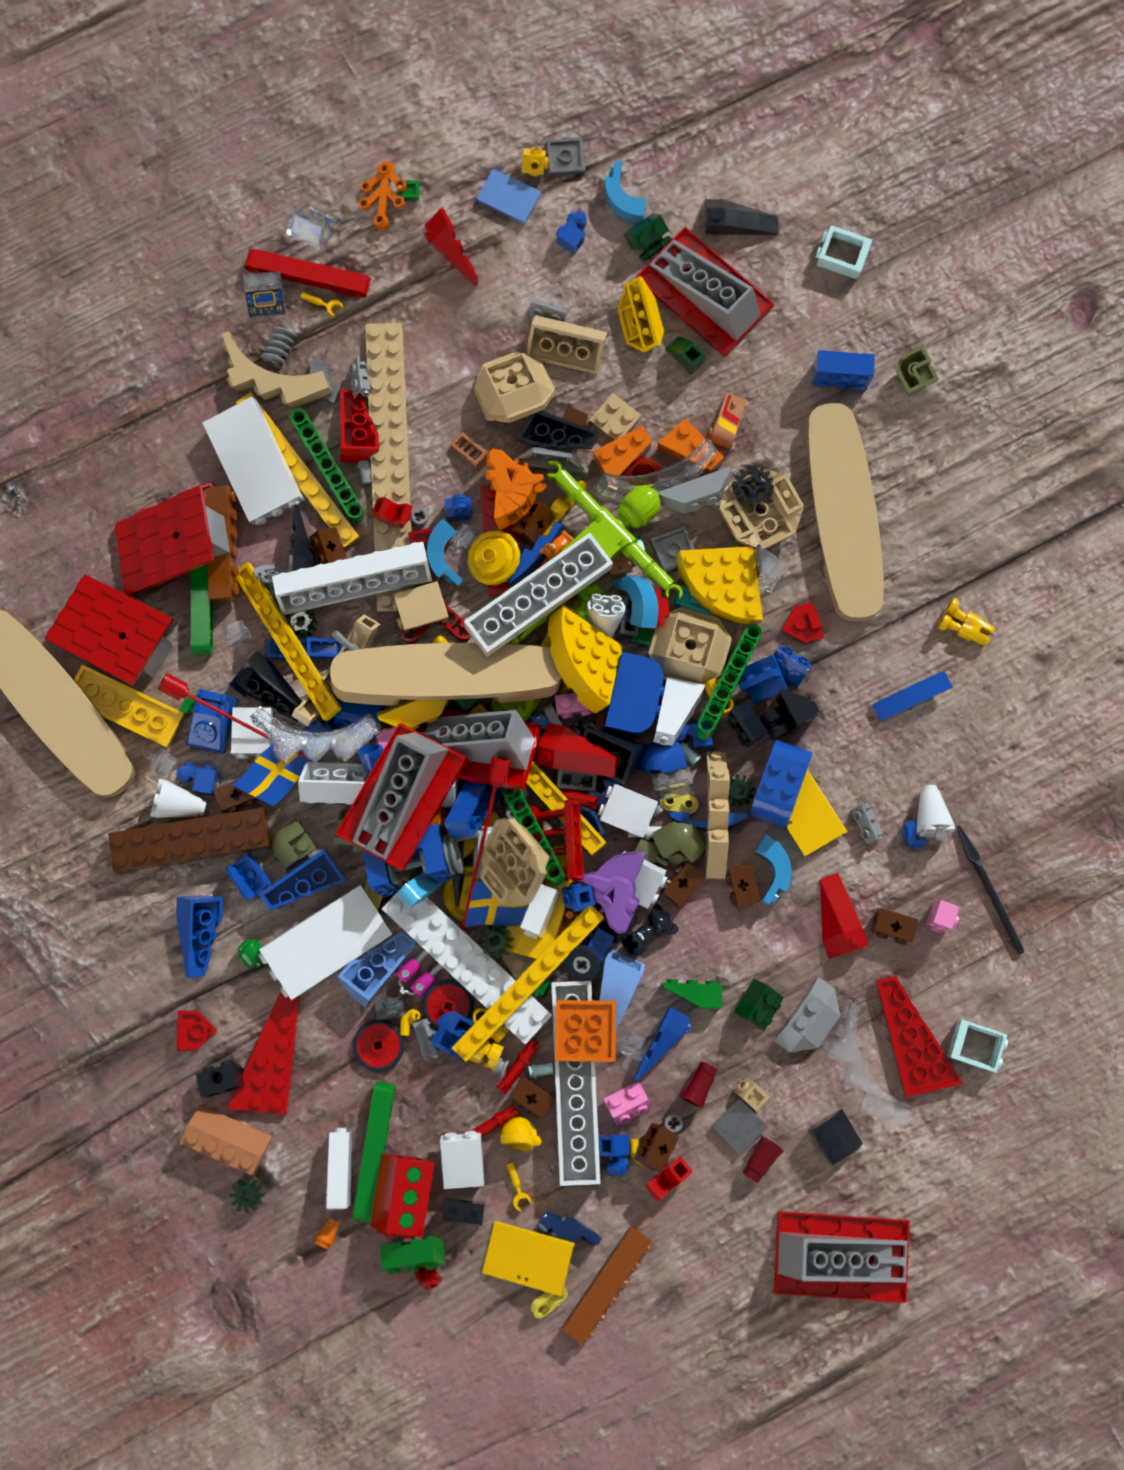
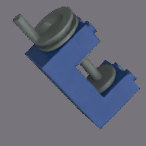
M439 824L430 825L423 840L418 845L411 859L412 861L409 862L405 870L422 866L427 877H431L433 880L438 881V883L448 882L449 878L455 877L456 872L463 873V862L458 842L479 837L478 831L473 837L448 838L446 831ZM363 850L369 888L381 896H389L393 894V891H398V872L401 870Z

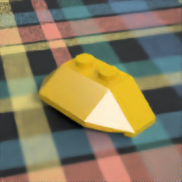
M639 276L624 284V291L617 310L626 344L645 353L660 346L664 329L656 299L643 278Z
M407 700L377 712V717L380 721L395 727L402 723L412 729H417L420 727L419 724L423 722L431 723L436 721L438 716L442 714L447 700Z

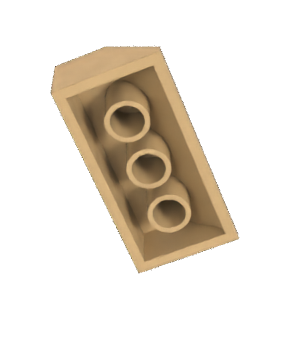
M535 315L531 323L526 355L541 362L597 375L607 332Z

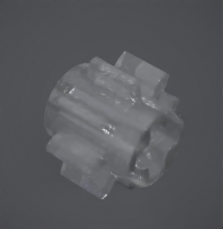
M564 959L563 963H560V965L557 968H560L561 965L565 966L566 959ZM555 969L551 977H558L557 982H560L561 978H564L567 982L568 978L566 976L569 973H563L562 976H559V972Z

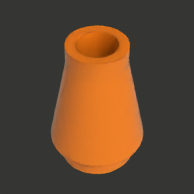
M329 1217L316 1234L314 1243L327 1250L330 1245L333 1246L339 1222Z

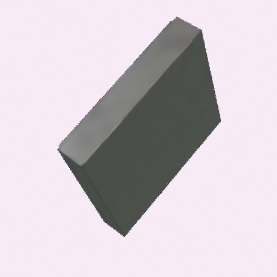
M582 137L546 140L547 157L549 158V177L585 174Z
M685 526L650 539L660 567L666 573L678 569L675 556L680 550H695Z
M740 1098L712 1125L739 1155L768 1127Z

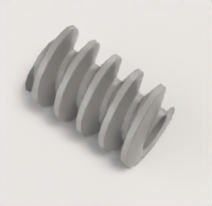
M275 327L274 333L270 336L271 340L268 341V346L265 347V353L262 354L261 358L270 367L281 370L282 367L278 363H285V360L281 357H288L284 350H291V347L287 344H294L290 337L296 338L297 335L289 329Z

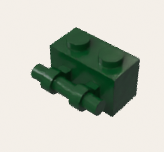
M652 213L624 233L632 250H643V253L639 255L642 262L654 257L656 252L660 249L662 250L672 240L669 235L662 238L669 229L660 214ZM654 241H656V244H655V245H653L652 247H649V245H650L651 243H653Z
M753 979L734 1013L764 1031L767 1025L772 1023V1017L776 1010H779L782 1006L780 1003L784 997L767 984Z

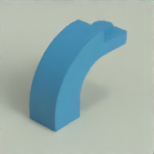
M615 160L614 167H610L609 176H605L604 192L606 201L611 210L620 218L629 222L639 223L644 219L646 199L629 196L622 190L620 186L622 161Z
M441 519L431 531L427 541L426 553L428 563L438 578L444 573L446 575L444 579L451 585L455 583L458 586L463 579L447 565L444 559V547L457 531L444 519Z
M626 575L621 577V580L613 579L612 587L626 591L631 598L632 613L630 624L643 628H657L658 601L651 583L642 576Z
M765 835L754 853L765 859L773 871L772 883L761 900L763 904L768 906L770 903L774 904L779 896L778 890L783 894L787 891L792 871L789 857L784 848L776 840Z

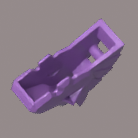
M633 851L620 855L617 854L603 864L597 872H588L583 876L584 880H581L592 887L594 905L596 903L602 905V909L599 912H605L609 927L618 934L626 932L633 918L631 912L635 911L640 902V899L635 896V880L648 852Z

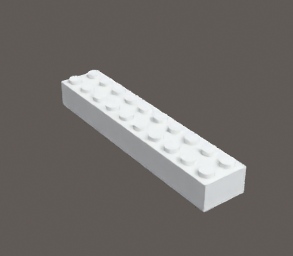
M396 893L382 908L487 1009L515 982L500 965L428 898L410 908ZM530 995L503 1024L526 1044L552 1014Z
M591 981L551 983L554 1056L556 1000L592 1001ZM555 1061L560 1186L600 1184L595 1062Z

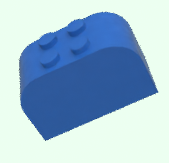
M622 651L603 728L604 731L632 739L642 737L649 731L654 719L657 720V717H659L661 705H658V701L662 700L665 692V687L662 686L664 674L658 662L648 657Z
M778 740L775 741L750 813L751 818L787 829L813 752Z

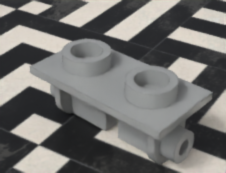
M538 298L531 301L529 316L535 317L537 315L565 322L568 310L564 306L561 307L553 304L552 307H549V302L539 300Z
M357 357L349 366L351 390H353V398H356L358 394L367 397L371 392L370 381L364 380L368 379L367 364L364 361L359 362V357Z
M868 803L853 808L854 819L857 821L866 845L882 839L881 835L883 833L878 822L871 823L870 821L876 818L871 805L869 806Z
M427 1019L412 1024L424 1061L443 1055L441 1049L430 1043L436 1031Z

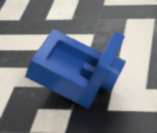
M915 821L903 823L901 835L902 838H905V846H911V849H923V845L928 844V840H917Z

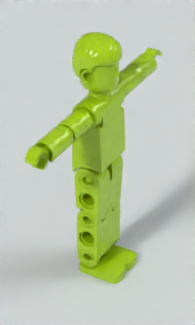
M554 460L547 462V466H555L558 469L556 474H547V478L556 479L554 482L567 494L569 500L575 502L592 522L561 552L588 533H591L611 561L622 552L625 557L629 558L642 571L644 577L650 579L663 593L665 592V598L669 597V590L675 589L679 593L678 598L680 600L683 594L681 587L673 584L674 581L636 543L638 540L627 530V527L637 529L642 525L645 526L649 520L659 513L661 500L657 491L646 485L635 487L621 500V504L618 507L619 517L615 518L605 507L602 508L565 469L562 470L559 462ZM563 604L506 644L520 645V642L525 641Z

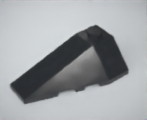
M705 199V235H778V216L725 199Z
M539 411L530 415L517 440L534 447L593 449L600 436V432Z
M294 505L292 528L295 534L291 535L293 550L289 551L288 572L317 565L298 505Z
M256 651L229 685L248 699L252 697L260 701L261 705L265 707L269 705L275 708L278 713L298 722L292 714L303 701L273 663Z

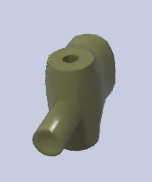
M641 839L634 851L648 852L645 858L646 861L653 864L656 862L665 868L670 862L660 856V852L654 842Z

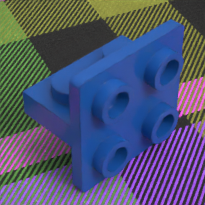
M774 655L748 665L742 675L744 681L738 684L741 691L748 690L754 704L777 695L783 689L787 690Z

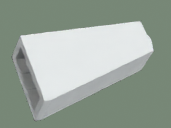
M667 677L653 742L673 746L700 702L705 685Z
M334 1128V1132L329 1133L326 1209H347L351 1205V1131L346 1132V1128Z

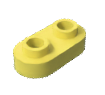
M668 791L663 793L660 798V804L665 811L689 812V815H691L698 808V801L692 795ZM669 797L672 798L673 803L668 804L666 802V799ZM690 801L692 807H686L685 802Z
M564 1287L562 1296L544 1292L531 1304V1311L536 1318H543L567 1299V1290Z

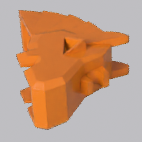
M491 449L487 452L486 465L491 467V470L486 471V480L490 481V490L496 491L494 520L499 530H502L526 516L531 506H533L537 494L545 491L548 486L546 483H541L544 480L542 474H532L530 472V466L527 462L522 466L519 460L513 461L503 450Z

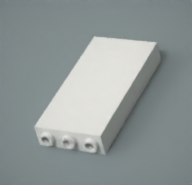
M250 397L203 422L250 523L257 526L267 522L268 518L272 516L277 517L283 514V510L289 507L294 508V505H299L304 500L257 400Z
M359 884L259 948L261 953L258 956L264 965L268 963L272 970L269 973L274 981H280L282 985L280 990L285 998L289 996L292 1000L391 936L392 933Z

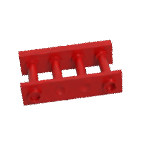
M572 799L564 800L563 809L542 812L541 808L533 805L530 806L542 831V820L565 817L564 828L543 831L546 838L566 836L565 847L552 850L555 856H567V865L562 867L567 878L575 881L584 880L580 803ZM536 837V838H535V840H536L538 843H539V842L541 841V839H542L541 837ZM558 870L553 871V872L550 874V877H552V876H558V875H559V871H558ZM545 877L541 883L543 885H545Z

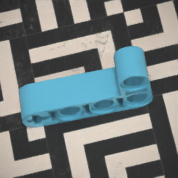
M423 872L406 883L398 891L397 895L412 908L437 891L444 883H438V881L433 880L431 877H427Z

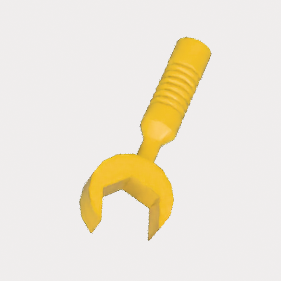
M304 291L301 294V299L318 306L323 305L327 307L328 314L332 318H336L335 314L332 313L334 307L340 306L344 310L343 304L339 300H331L327 304L322 299Z
M514 1162L506 1164L512 1185L517 1191L513 1205L518 1211H522L518 1207L519 1199L527 1198L531 1203V1198L527 1193H521L520 1180Z

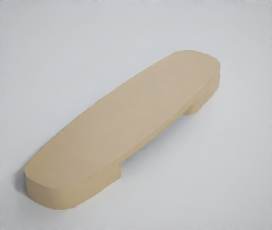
M841 403L823 404L812 411L806 425L807 467L810 471L815 517L825 563L823 570L836 613L842 619L849 622L865 621L873 618L880 611L884 602L882 550L872 481L859 428L853 412L849 407Z
M0 610L1 690L44 744L81 782L99 796L109 798L121 794L133 783L136 776V767L127 750L85 693L60 663L46 650L45 646L9 613Z
M429 643L365 648L340 653L333 659L330 667L331 687L333 694L343 702L393 706L398 704L401 699L450 700L494 697L500 703L551 697L557 693L561 686V676L556 669L550 648L532 645L505 644L488 657H486L477 643Z

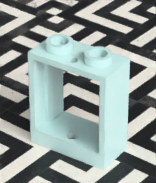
M831 225L829 232L825 231L821 242H824L823 248H818L815 257L818 258L817 266L858 280L872 239ZM831 237L861 247L855 265L825 255Z
M959 1019L955 1026L947 1058L997 1073V1069L1000 1070L1003 1063L1001 1058L1002 1052L1006 1050L1008 1045L1007 1034ZM968 1028L996 1037L989 1065L960 1056Z

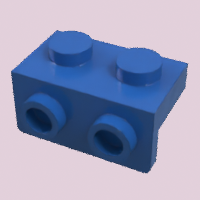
M780 645L774 656L785 681L798 688L812 665L807 658L799 657L793 653L794 651L791 648Z
M251 853L245 854L234 865L228 866L225 869L229 879L235 883L240 895L246 900L257 897L272 885Z
M595 928V930H592L587 935L586 940L588 943L586 946L593 948L600 956L602 962L614 940V936L600 928ZM583 960L580 964L584 966L586 961Z

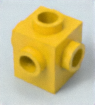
M536 147L524 149L522 173H529L531 176L543 175L544 170L548 169L549 164L546 151Z

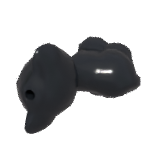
M657 904L652 907L651 913L648 916L649 925L641 926L635 932L630 931L622 939V945L629 956H641L647 948V943L654 937L655 933L663 936L666 934L674 935L678 932L679 928L673 923L672 916L664 911L661 905Z

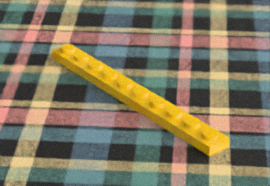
M250 392L235 403L237 405L250 397H253L255 400L256 398ZM259 404L298 488L328 528H337L343 548L346 549L360 539L359 535Z
M246 562L239 568V574L236 576L237 581L323 720L328 721L341 710L340 705L263 582L253 575L254 568L252 564Z
M480 703L470 713H488V711ZM532 761L526 784L550 811L563 809L564 800L568 799ZM581 815L582 846L593 857L607 842ZM557 817L565 826V817Z
M593 906L586 907L463 1035L452 1049L467 1062L604 917Z

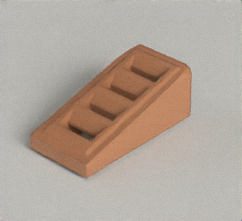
M461 432L450 444L458 454L478 471L487 464V451L465 433ZM466 440L467 442L461 448H459V446Z

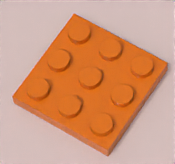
M556 1000L555 1061L615 1062L616 1001Z

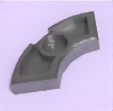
M312 358L310 374L323 370L328 379L332 394L322 398L335 405L341 386L334 383L330 378V364Z

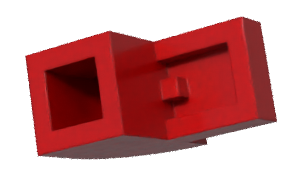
M379 498L376 500L370 516L388 525L404 528L411 518L413 506L407 503L397 504L387 498Z
M679 1156L667 1164L662 1173L657 1172L645 1187L658 1202L674 1187L681 1184L693 1171L684 1159Z

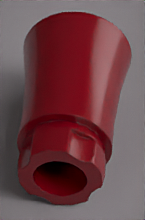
M701 1061L689 1082L679 1094V1097L703 1109L718 1069Z
M761 1135L742 1173L756 1183H759L784 1150L767 1137Z

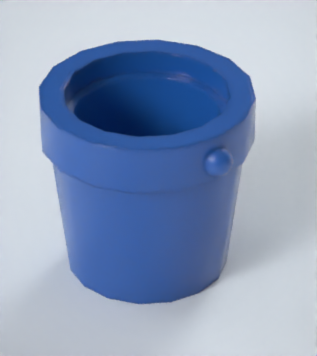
M381 744L366 745L357 751L366 774L371 773L382 754L383 747Z

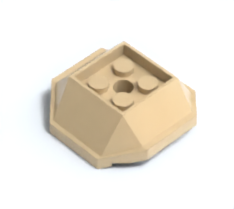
M518 351L483 364L473 388L486 420L511 423L544 410L551 398L556 394L542 362Z
M764 469L763 472L770 471L768 478L774 479L770 483L774 485V489L769 490L772 492V496H766L767 502L761 500L760 506L755 502L753 507L750 506V502L744 505V499L737 500L739 493L734 494V489L737 487H734L733 482H731L725 488L719 511L735 540L743 545L752 546L761 552L795 535L804 508L787 474ZM751 474L746 476L744 479L747 480L751 476ZM758 475L761 481H765L760 475ZM752 482L751 489H755L756 483ZM742 490L745 495L749 496L746 490ZM759 492L756 495V497L762 495L764 492ZM762 508L765 513L758 514L755 509Z
M683 607L670 612V617L664 619L665 626L655 630L648 652L649 658L655 660L661 666L664 674L663 680L666 681L667 677L705 684L713 678H719L722 675L732 641L719 618ZM692 642L695 645V649L688 650L685 644Z
M514 818L499 819L495 821L483 847V869L481 870L480 878L501 905L530 903L533 901L547 873L545 867L549 855L524 826L518 824Z

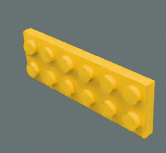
M84 665L80 667L74 679L103 718L166 748H169L186 715Z

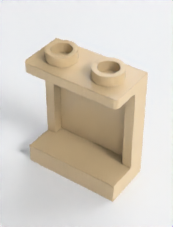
M438 581L393 594L394 600L391 603L394 612L398 611L400 616L397 619L399 629H404L405 634L409 633V630L439 621L445 623L449 621Z

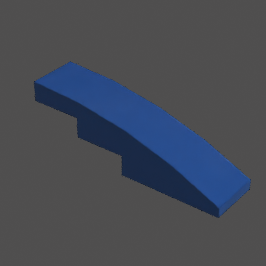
M555 521L547 538L540 535L532 551L524 549L515 574L508 580L511 587L532 574L542 564L546 556L539 551L547 543H552L561 535V532L564 530L562 524Z
M298 638L310 659H334L343 647L335 638ZM266 639L265 657L267 659L286 660L274 639Z
M944 670L872 705L880 721H884L953 688Z

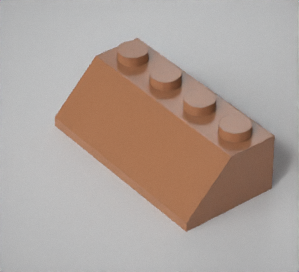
M200 1105L188 1123L180 1144L253 1176L257 1173L273 1136Z

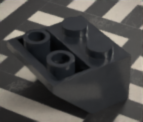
M748 701L734 707L727 715V724L732 730H736L739 742L743 746L746 745L747 748L766 737L769 733Z

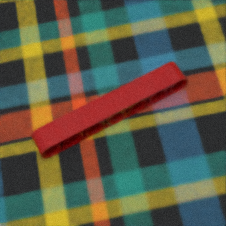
M249 249L244 268L252 273L359 298L367 297L371 278L365 274L258 249Z

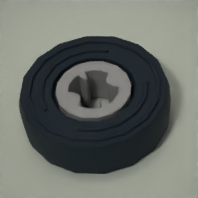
M582 945L569 952V955L566 957L565 966L567 972L574 979L589 981L598 974L601 960L593 948ZM585 960L586 964L582 967L580 963Z

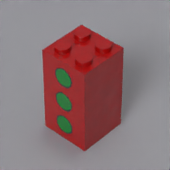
M382 1153L370 1227L377 1229L376 1233L384 1234L385 1237L396 1238L397 1235L403 1236L405 1239H415V1236L423 1237L434 1162L419 1157Z

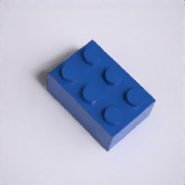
M819 350L813 363L812 385H817L820 388L834 386L837 389H845L847 387L854 388L857 391L865 390L874 376L875 354Z

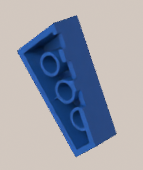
M465 780L455 803L452 805L451 811L445 819V827L450 837H473L482 826V820H486L493 789L492 785ZM498 787L492 811L497 808L496 803H501L503 800Z
M323 849L259 895L269 910L345 882L347 879L326 849Z

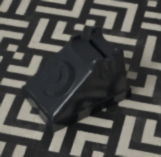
M590 725L586 726L583 737L587 738V741L593 745L600 746L617 757L615 777L609 778L624 785L627 784L629 779L639 771L638 767L646 745L636 743L634 739L594 728Z

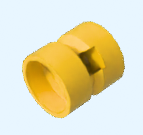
M487 1040L469 1060L477 1064L483 1062L484 1067L495 1070L504 1047L496 1043L489 1044V1040Z

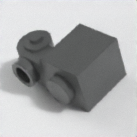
M400 997L375 1000L377 1020L399 1018L405 1012L404 1001L400 1000Z

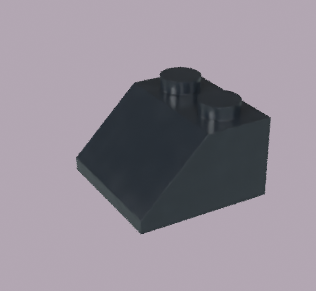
M784 689L779 691L775 697L778 705L782 706L786 713L785 719L789 720L793 726V731L813 722L818 716L817 705L814 701L811 702L808 697Z
M843 1109L838 1110L808 1129L827 1162L832 1166L848 1157L863 1144Z

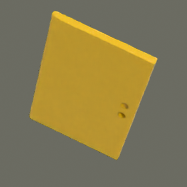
M808 769L787 826L788 832L804 857L847 833L846 828Z
M545 877V886L557 890L560 896L543 938L537 937V939L526 936L523 934L524 930L520 928L521 925L507 926L501 949L537 959L557 939L565 912L562 888L568 887L571 881H563L559 885H553Z
M494 1221L482 1273L562 1296L575 1243Z

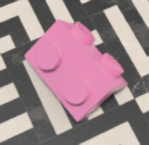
M639 1081L604 1098L616 1126L626 1124L631 1119L642 1116L652 1109Z

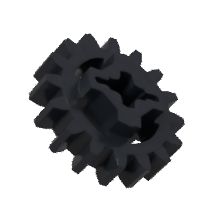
M756 464L753 469H750L749 465H747L746 471L740 469L741 475H735L737 481L733 482V486L737 487L734 489V494L739 493L737 500L744 499L743 504L745 505L747 502H750L751 507H753L755 502L760 506L761 500L767 502L766 496H772V492L769 490L774 489V485L770 484L774 479L768 478L770 471L764 473V467L762 466L759 470ZM751 474V476L747 480L744 479L746 476ZM758 475H760L765 481H761ZM752 482L756 483L755 489H751ZM742 490H746L749 496L745 495ZM759 492H764L762 495L756 497V495Z

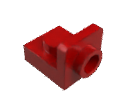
M424 1267L419 1268V1272H414L420 1286L425 1290L437 1287L439 1282L443 1280L437 1270H427Z

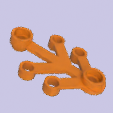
M389 161L382 162L377 168V174L370 181L362 182L360 186L365 194H369L372 192L373 187L381 181V186L368 198H362L359 201L361 209L368 211L371 205L379 198L378 215L374 218V225L380 231H384L390 226V221L386 216L387 196L393 201L397 209H402L405 206V200L401 196H397L388 186L390 179L399 192H404L407 189L406 182L395 175V167Z

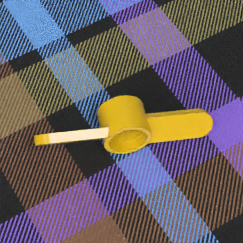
M579 481L578 483L585 490L587 486L584 481ZM558 497L550 507L554 516L542 536H548L555 521L563 520L575 502L569 500L568 497L565 500L562 497Z

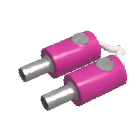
M425 949L416 958L411 957L396 973L399 977L400 992L403 995L405 993L409 995L417 994L421 997L436 981V974L443 968L442 965L437 963L430 972L425 970L411 985L410 988L414 992L403 991L404 988L401 981L407 984L423 967L420 963L429 954Z

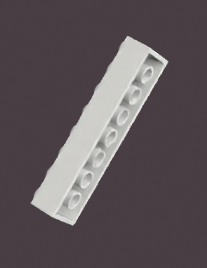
M588 533L466 619L464 627L486 657H488L611 570L613 562L592 534Z
M423 542L393 547L384 551H375L367 555H358L345 560H336L332 563L318 564L314 567L301 568L297 571L272 576L275 596L283 615L432 581Z
M306 762L298 780L300 802L345 803L351 805L369 774H366L361 763ZM457 779L454 785H452L442 807H452L459 793L460 779Z

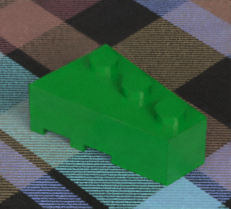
M428 1236L426 1240L411 1239L409 1242L399 1241L380 1245L381 1270L388 1272V1275L400 1274V1270H407L408 1273L419 1272V1268L424 1267L427 1270H437L439 1266L445 1265L444 1241L434 1236Z

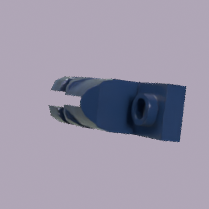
M547 1210L537 1224V1228L544 1233L552 1228L551 1237L575 1243L580 1235H583L582 1240L591 1246L593 1243L598 1246L602 1240L600 1235L570 1214L563 1221L562 1217Z

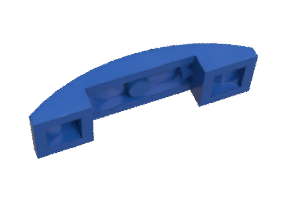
M689 812L669 813V819L676 821V823H691L698 830H707V820H689ZM729 813L728 827L744 821L748 817V813Z

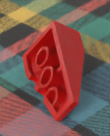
M441 208L425 224L424 237L428 244L431 243L439 254L474 286H477L478 276L468 256H463L462 243L460 239H455L454 227L444 208Z
M340 389V462L358 463L379 452V434L375 430L373 420L367 412L362 395L358 394L356 398H353V390Z
M554 723L548 724L537 747V765L615 777L616 756L600 746L593 745L587 741V738L580 737L567 726Z
M836 873L819 879L822 942L828 958L831 959L868 946L869 943L839 874Z

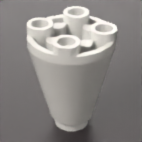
M592 594L587 604L589 623L610 638H613L625 613V605L621 601V597L618 595L601 596L600 594Z
M159 779L150 816L155 818L203 816L206 801H202V798L167 780Z
M924 786L921 788L922 792L919 798L916 822L917 837L919 840L936 837V840L947 839V835L955 831V824L937 786Z

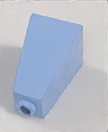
M609 949L604 964L599 1001H616L617 1030L641 979L645 964L613 949Z

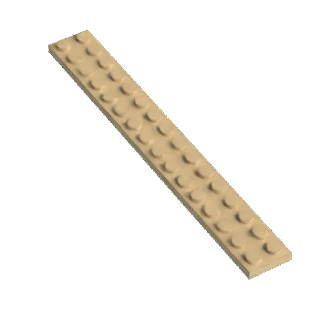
M402 322L365 324L367 378L370 381L371 389L368 396L369 416H371L374 428L379 434V452L371 456L373 508L376 500L379 498H387L397 504L407 503L411 505ZM373 518L375 551H384L393 547L410 545L408 532H412L411 518L404 528L394 527ZM414 585L376 594L377 613H397L398 611L394 612L391 603L394 600L393 594L415 588Z

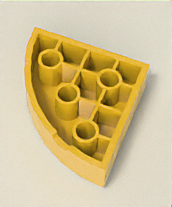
M754 547L680 550L675 559L681 579L684 580L691 596L703 608L721 619L724 618L741 625H758L763 620Z
M563 606L549 617L548 637L551 638L552 644L550 647L551 656L566 686L572 688L578 695L576 698L596 714L610 704L623 646Z

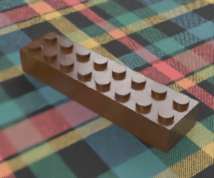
M264 808L108 833L113 872L118 874L272 848L267 810Z

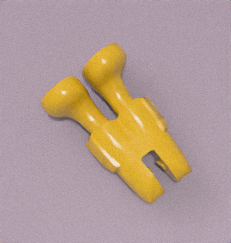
M952 598L937 628L941 631L946 629L957 631V636L988 646L990 638L987 635H993L995 628L971 611L967 612V614L963 613L958 608V599ZM951 617L962 621V625L953 621Z

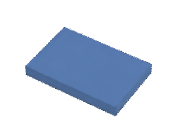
M492 169L476 198V202L525 225L541 196V191Z

